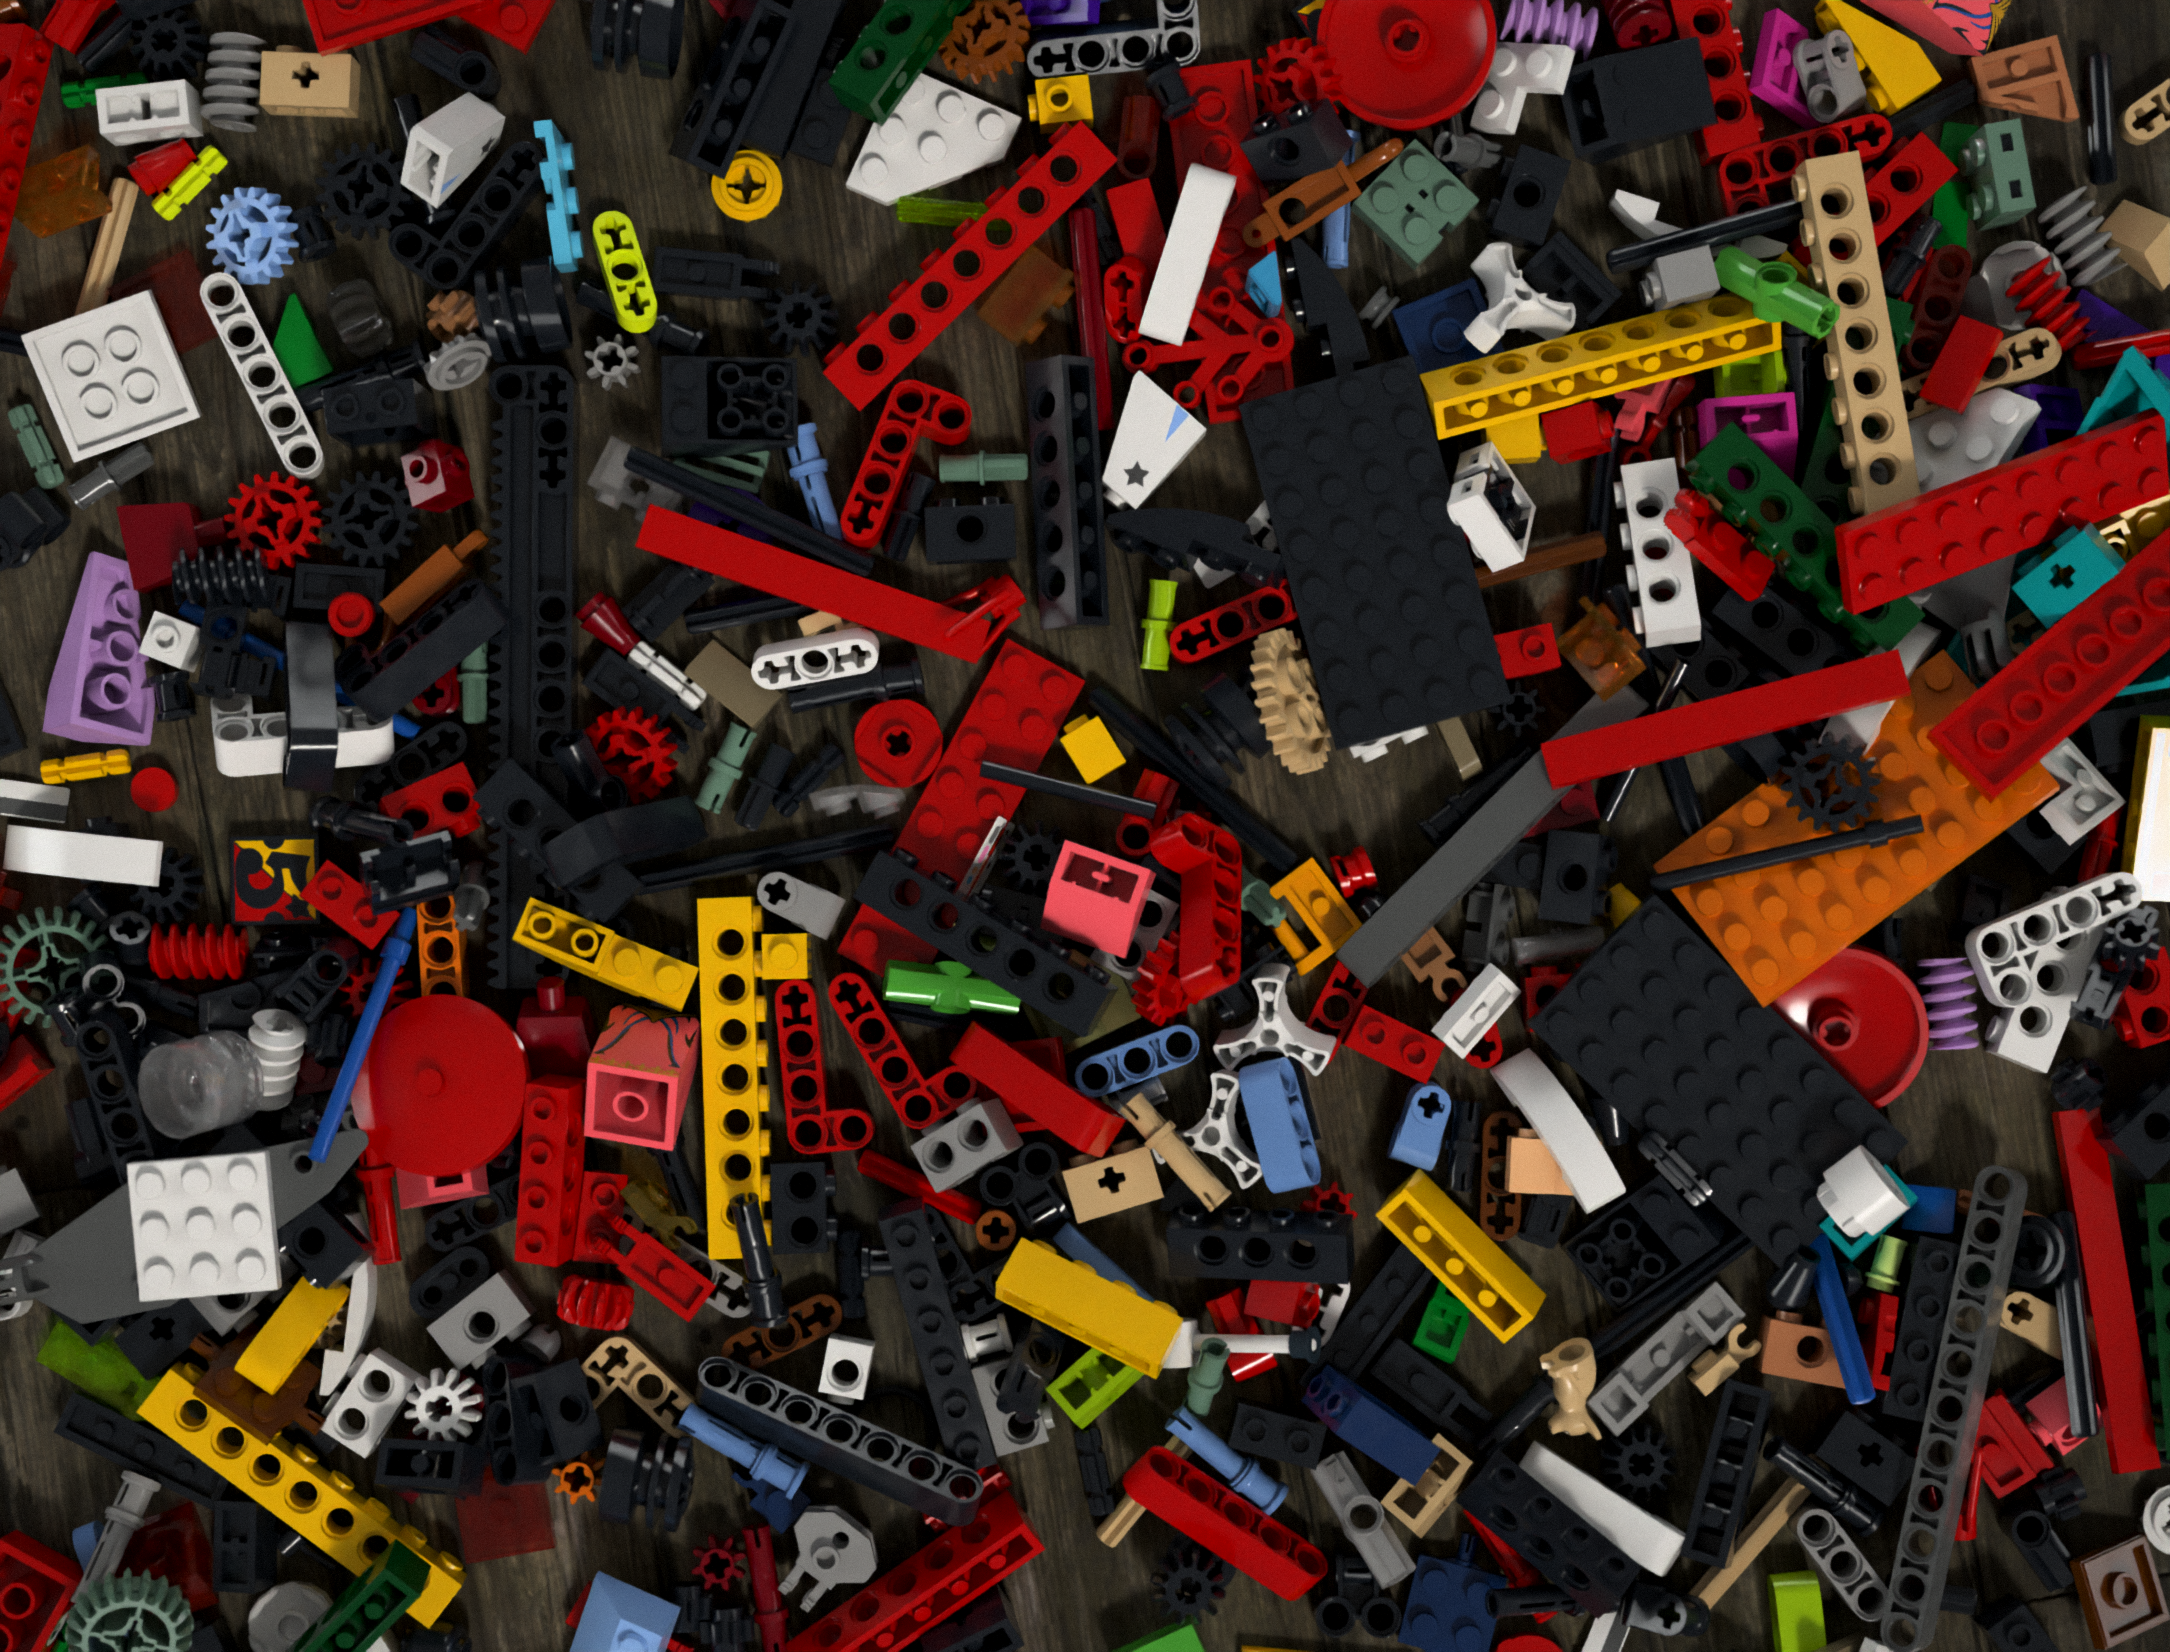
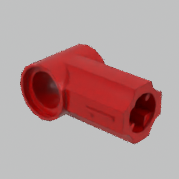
M57 0L38 32L75 54L101 11L110 8L116 1Z
M1148 769L1143 770L1133 796L1158 802L1154 820L1132 814H1124L1115 837L1116 847L1123 856L1136 860L1142 859L1150 853L1149 840L1146 846L1141 849H1130L1123 842V833L1128 828L1137 826L1146 831L1149 839L1150 834L1163 825L1180 783L1158 772Z
M1240 1286L1225 1290L1205 1301L1219 1334L1264 1335L1263 1330L1258 1329L1253 1316L1243 1314L1247 1299ZM1230 1353L1226 1360L1236 1383H1240L1278 1366L1273 1353Z

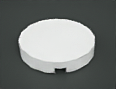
M2012 241L1995 249L1981 263L1977 275L1984 277L1988 282L1997 325L2009 330L2032 329H2026L2024 326L2025 321L2032 312L2027 311L2016 314L2014 311L2022 297L2017 296L2007 299L2004 294L2012 284L2011 279L2050 255L2052 258L2044 269L2045 273L2057 270L2061 272V276L2053 286L2055 288L2067 286V276L2061 261L2052 251L2049 253L2045 248L2040 247V244L2033 241Z
M292 1580L275 1585L258 1598L250 1611L248 1620L250 1635L248 1637L252 1650L254 1652H285L323 1614L333 1601L325 1591L309 1582Z

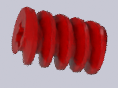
M2049 255L2011 279L2012 284L2004 295L2007 299L2021 296L2022 299L2014 308L2016 314L2027 311L2032 312L2024 323L2025 328L2041 326V328L2051 332L2061 345L2063 354L2097 331L2083 332V329L2091 320L2089 316L2073 317V314L2081 305L2079 300L2064 303L2063 300L2070 292L2071 287L2069 285L2058 288L2053 286L2061 276L2060 270L2044 272L2045 267L2052 260Z
M154 923L148 948L151 970L153 973L156 972L160 979H169L173 974L178 979H188L191 974L196 979H206L211 974L214 979L223 980L228 973L231 979L241 980L245 976L249 962V937L247 929L244 927L240 936H235L233 925L226 923L222 936H218L215 925L208 923L204 936H200L197 924L190 923L186 936H182L179 923H172L169 934L164 935L161 923Z

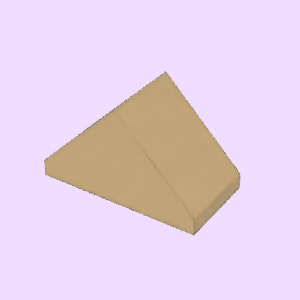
M2125 199L2122 200L2098 228L2096 233L2111 231L2113 235L2105 245L2109 248L2120 247L2121 251L2118 256L2157 289L2163 291L2170 283V218Z

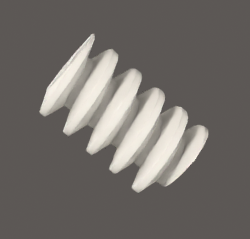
M264 1009L252 1016L255 1024L248 1031V1038L250 1040L245 1045L246 1056L242 1058L241 1062L243 1070L238 1075V1083L240 1085L235 1088L234 1097L245 1107L254 1110L271 1111L287 1106L293 1099V1087L297 1082V1072L300 1069L308 1028L304 1021L289 1011Z

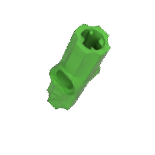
M1733 246L1720 251L1718 258L1714 262L1719 285L1752 302V312L1760 320L1772 323L1786 321L1817 339H1821L1831 332L1833 325L1839 319L1840 305L1798 282L1796 269L1787 263L1777 261L1763 263Z
M890 959L886 962L882 984L883 1000L930 1005L931 1010L947 1014H966L970 1010L1006 1016L1018 1014L1021 1002L1019 998L960 962L941 961L934 963V965Z

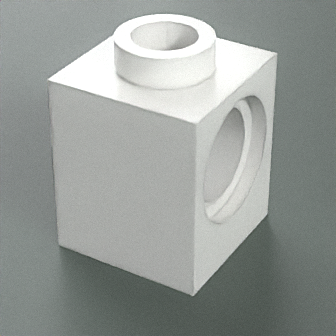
M155 611L138 652L179 669L195 672L203 652L198 644L201 627Z
M832 1333L828 1339L818 1392L828 1393L827 1400L840 1404L853 1405L855 1399L863 1400L866 1394L876 1341ZM847 1359L854 1362L858 1367V1377L849 1382L840 1380L834 1371V1366L838 1361Z

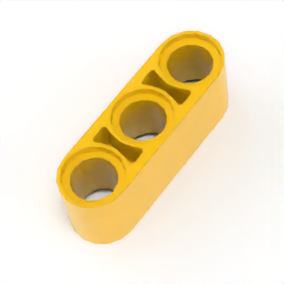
M302 1276L247 1347L234 1370L273 1396L343 1306L351 1293V1289L345 1284L335 1289L325 1290L323 1287L317 1289Z

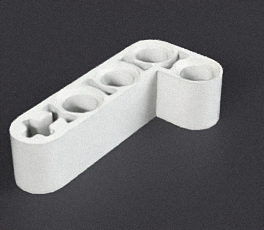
M1191 163L1138 333L1180 347L1182 346L1237 176L1197 163Z
M231 688L234 696L229 700L211 698L212 729L218 770L230 777L283 773L286 743L285 712L253 714L251 696L235 693V688ZM358 706L337 707L338 751L335 768L374 765L388 761L395 752L393 716L386 721L374 723Z
M2126 872L2101 874L1971 930L1966 937L1965 950L1987 1000L1995 1006L2008 1008L2022 1007L2027 1004L2034 995L2035 985L2023 956L2126 914L2138 907L2142 901L2143 889L2137 877ZM2116 885H2121L2123 893L2117 896V900L2099 902L2096 896H2103L2113 892ZM2072 898L2077 899L2083 908L2081 918L2075 923L2069 920L2066 915V905ZM2031 915L2035 916L2041 924V932L2034 940L2026 936L2023 928L2024 922ZM1988 933L1994 934L2000 944L1999 951L1992 958L1984 954L1981 946L1983 938ZM2007 975L2014 977L2017 982V992L2009 1000L2002 996L1999 988L2001 980Z
M1534 1440L1518 1466L1635 1562L1658 1576H1666L1681 1552L1685 1533L1659 1516L1648 1513L1553 1450Z

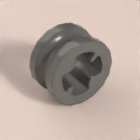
M1384 285L1358 315L1361 320L1369 319L1372 322L1371 328L1377 330L1401 300L1397 296H1388V288Z

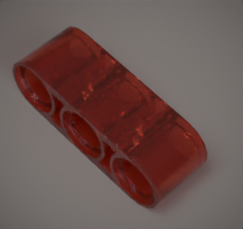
M1949 244L1943 246L1931 255L1917 282L1911 304L1914 306L1910 318L1915 319L1914 331L1909 343L1901 345L1897 361L1902 362L1901 371L1910 376H1917L1933 368L1955 325L1973 263L1971 255L1960 245ZM1939 259H1947L1953 263L1956 270L1954 278H1947L1941 274L1938 268ZM1926 301H1934L1939 304L1943 312L1940 321L1933 320L1926 314ZM1913 343H1921L1928 349L1929 361L1927 363H1921L1913 357L1911 351Z

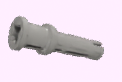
M123 1470L121 1474L124 1480L113 1505L107 1506L104 1512L106 1514L104 1518L108 1520L103 1529L104 1531L70 1602L75 1603V1598L79 1592L87 1593L88 1585H90L92 1580L104 1584L105 1576L109 1571L115 1575L134 1530L139 1531L145 1524V1520L142 1517L153 1492H159L162 1486L160 1483L139 1474Z

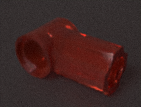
M1135 95L1124 97L1118 160L1116 161L1115 168L1116 179L1119 185H1125L1148 177L1150 184L1153 182L1157 163L1156 156L1162 107L1159 101L1151 96ZM1137 158L1145 162L1148 168L1141 174H1133L1126 170L1124 164L1130 159Z

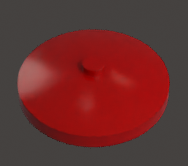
M1326 0L1318 22L1317 45L1323 44L1326 46L1323 55L1325 60L1333 57L1337 60L1331 70L1333 74H1341L1343 80L1335 83V89L1344 94L1343 99L1339 101L1350 112L1360 119L1381 128L1413 131L1429 128L1449 120L1467 107L1477 96L1489 77L1494 63L1497 48V26L1490 0Z
M1851 943L1769 1004L1876 1110L1887 1105L1905 1091L1917 1076L1927 1053L1929 1022L1926 1008L1917 986L1903 968L1891 958L1862 945Z
M435 994L412 999L391 1010L378 1022L351 1093V1105L358 1128L368 1134L369 1145L379 1156L404 1171L429 1177H451L471 1172L498 1156L509 1145L523 1123L525 1085L531 1081L528 1056L523 1043L512 1026L496 1011L484 1004L469 998L448 994Z

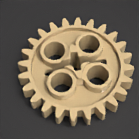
M1280 628L1259 634V639L1254 640L1256 650L1251 651V656L1255 664L1250 665L1255 681L1251 682V686L1258 695L1254 703L1261 709L1262 714L1259 721L1261 724L1265 723L1267 741H1272L1273 753L1275 755L1280 754L1282 766L1288 765L1290 773L1296 772L1297 775L1324 768L1323 762L1328 761L1326 752L1331 750L1327 737H1331V732L1327 725V716L1312 663L1309 660L1308 650H1302L1300 638L1294 639L1292 630L1286 631L1285 628Z

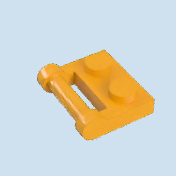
M1313 857L1309 858L1270 888V894L1276 900L1283 895L1321 944L1309 952L1285 919L1281 921L1278 928L1272 929L1268 925L1295 961L1294 965L1298 969L1297 973L1300 977L1340 949L1363 925Z

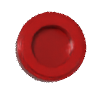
M346 592L338 595L331 602L328 610V619L331 627L340 635L360 637L368 633L374 626L376 610L371 600L365 595Z
M149 767L136 774L132 780L130 791L133 801L139 808L149 812H163L175 804L179 795V785L175 776L168 770Z

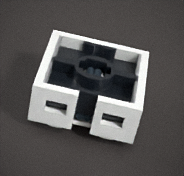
M1492 441L1460 453L1454 475V484L1452 485L1449 501L1447 502V510L1451 520L1455 525L1462 527L1470 539L1475 555L1480 559L1483 558L1493 573L1524 561L1536 506Z

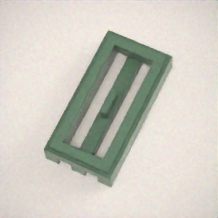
M770 451L742 454L759 459L757 466L724 456L699 458L706 462L754 475L752 483L685 464L687 458H676L674 464L719 485L742 489L759 496L771 453Z

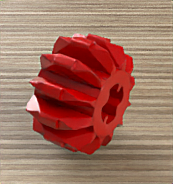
M372 958L362 959L363 972L356 968L349 976L354 983L343 982L338 988L342 992L350 993V999L341 1000L339 1007L341 1009L354 1007L355 1010L349 1017L355 1021V1024L361 1018L369 997L368 992L372 989L383 960L382 958L379 960L377 967ZM403 965L399 967L380 1019L391 1010L413 999L412 997H405L404 990L413 989L415 982L413 980L402 983L399 981L406 972V968Z
M572 1274L563 1280L562 1288L559 1289L556 1302L558 1304L557 1315L567 1323L577 1324L580 1327L619 1331L628 1326L629 1318L633 1314L635 1290L624 1282L609 1278Z

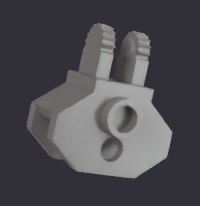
M838 1504L808 1505L794 1525L800 1551L795 1561L796 1564L777 1589L786 1595L794 1589L804 1571L812 1575L818 1582L813 1588L808 1590L800 1604V1607L808 1613L826 1589L831 1590L836 1583H866L876 1570V1564L879 1562L873 1532ZM843 1532L847 1534L849 1539L843 1541L836 1536V1533Z

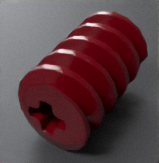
M1601 0L1617 44L1623 50L1630 51L1662 44L1671 33L1672 23L1662 0Z

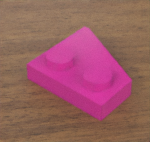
M1779 8L1764 13L1749 91L1807 130L1819 126L1820 122L1808 110L1802 83L1793 63V49L1800 40L1809 39L1808 29Z

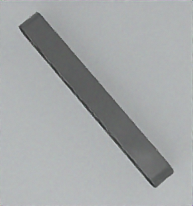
M1616 675L1549 741L1643 717L1647 714L1651 705L1619 675ZM1540 749L1344 943L1335 957L1366 988H1370L1576 784L1552 790Z

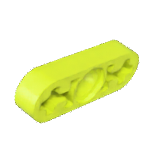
M604 212L594 220L593 245L617 321L622 328L632 333L648 331L653 327L657 319V300L632 222L621 212ZM607 229H614L616 234H620V249L614 251L611 236L606 234ZM619 264H630L635 267L638 273L632 279L621 280L614 276L612 270ZM636 293L638 307L644 310L643 315L636 316L635 312L630 310V294Z

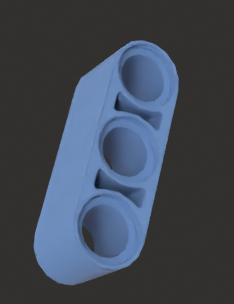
M1177 1023L1089 1055L1082 1059L1076 1067V1085L1085 1095L1099 1097L1183 1066L1194 1060L1198 1054L1200 1046L1198 1036L1187 1025ZM1174 1032H1185L1191 1038L1192 1044L1189 1052L1180 1057L1168 1053L1166 1049L1167 1038ZM1139 1047L1148 1052L1150 1062L1148 1067L1142 1072H1131L1124 1065V1057L1127 1051ZM1094 1063L1104 1066L1108 1072L1106 1083L1100 1088L1088 1087L1082 1080V1072L1086 1066Z
M1281 1057L1242 1067L1239 1071L1240 1092L1267 1187L1273 1194L1317 1185L1321 1178V1167L1293 1065L1286 1057Z

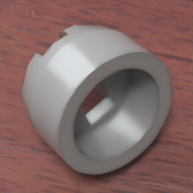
M545 1323L538 1324L530 1329L521 1340V1345L528 1353L536 1355L540 1362L548 1364L561 1346V1337L557 1330H554L551 1334L547 1333L550 1325Z

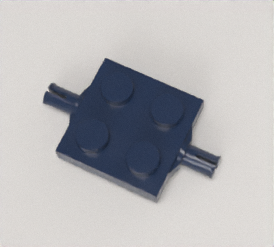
M1461 1531L1456 1557H1438L1419 1551L1397 1642L1421 1648L1425 1652H1489L1497 1618L1493 1619L1492 1616L1488 1615L1485 1606V1595L1490 1588H1505L1507 1576L1486 1570L1473 1561L1478 1540L1480 1539L1479 1535L1472 1533L1468 1550H1466L1469 1532Z

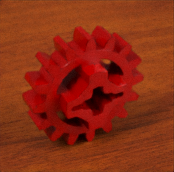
M1292 37L1280 40L1279 44L1266 48L1268 56L1259 58L1257 61L1263 73L1253 76V81L1261 85V91L1255 93L1256 99L1263 100L1265 106L1260 111L1261 115L1269 111H1273L1275 115L1286 112L1288 108L1302 100H1308L1309 103H1313L1325 98L1329 99L1337 115L1339 114V110L1333 102L1344 97L1342 92L1335 89V83L1343 80V76L1341 74H1333L1331 70L1337 62L1335 57L1326 60L1323 57L1326 46L1323 44L1312 46L1310 37L1301 39ZM1290 58L1298 59L1297 63L1292 64L1287 63Z
M272 471L270 482H267L262 475L255 474L254 487L250 488L243 483L238 485L243 494L240 500L229 497L228 502L236 508L235 514L224 515L225 521L235 524V529L226 534L227 538L232 541L240 540L241 543L239 545L245 556L251 553L253 545L256 544L253 539L268 537L270 544L274 546L275 550H267L260 547L263 556L267 557L268 567L272 570H278L280 560H283L291 568L295 567V555L300 554L309 559L311 553L306 547L308 543L320 544L322 541L317 535L313 534L315 528L324 527L326 523L316 518L314 514L323 508L322 503L308 500L313 495L314 490L307 485L297 490L300 479L292 475L283 483L282 474L277 471ZM275 492L290 494L297 502L283 505ZM255 502L256 506L252 512L251 517L247 518L250 508ZM273 511L283 516L282 519L277 521L278 529L276 530L267 526V523L273 521ZM302 524L301 531L298 537L294 540V534L298 526Z
M620 706L613 711V714L606 711L597 717L598 723L594 722L585 731L591 737L589 739L608 775L621 777L626 784L628 796L630 795L633 804H638L645 799V795L650 799L654 798L661 792L660 787L664 788L672 781V777L667 772L674 770L678 766V762L669 758V754L674 752L678 746L675 743H666L665 737L671 732L669 727L659 730L655 726L658 721V715L654 714L646 720L643 718L642 707H636L628 715L625 706ZM612 730V735L609 737L610 746L604 749L606 737ZM650 762H654L653 771L649 778L646 779L645 775L649 773L647 765Z
M1175 930L1171 931L1168 941L1162 937L1158 940V949L1155 952L1149 950L1146 953L1147 959L1137 969L1141 977L1132 984V988L1138 991L1131 999L1132 1003L1137 1005L1135 1011L1158 1026H1162L1164 1022L1170 1025L1174 1024L1177 1014L1184 1018L1187 1015V1006L1190 1003L1194 1005L1198 1003V1000H1194L1186 994L1180 983V933Z

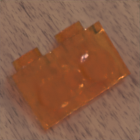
M88 144L40 164L25 168L13 216L38 238L44 239L111 213L113 211V202L98 189L100 154Z
M1032 244L977 312V317L1017 349L1025 341L1032 345L1048 325L1042 320L1053 306L1060 310L1076 290L1070 285L1074 280L1075 274L1068 268L1064 270Z
M1584 595L1578 602L1588 615L1557 639L1556 644L1566 660L1601 700L1606 702L1647 667L1636 654L1642 646L1630 631L1624 627L1618 632L1614 627L1620 622L1603 602L1595 607Z

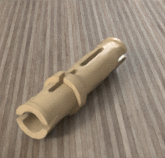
M1142 1092L1138 1093L1119 1111L1147 1140L1144 1145L1149 1150L1154 1148L1208 1208L1207 1210L1210 1213L1232 1194L1176 1133L1174 1129L1177 1126L1171 1120L1167 1122L1149 1103Z

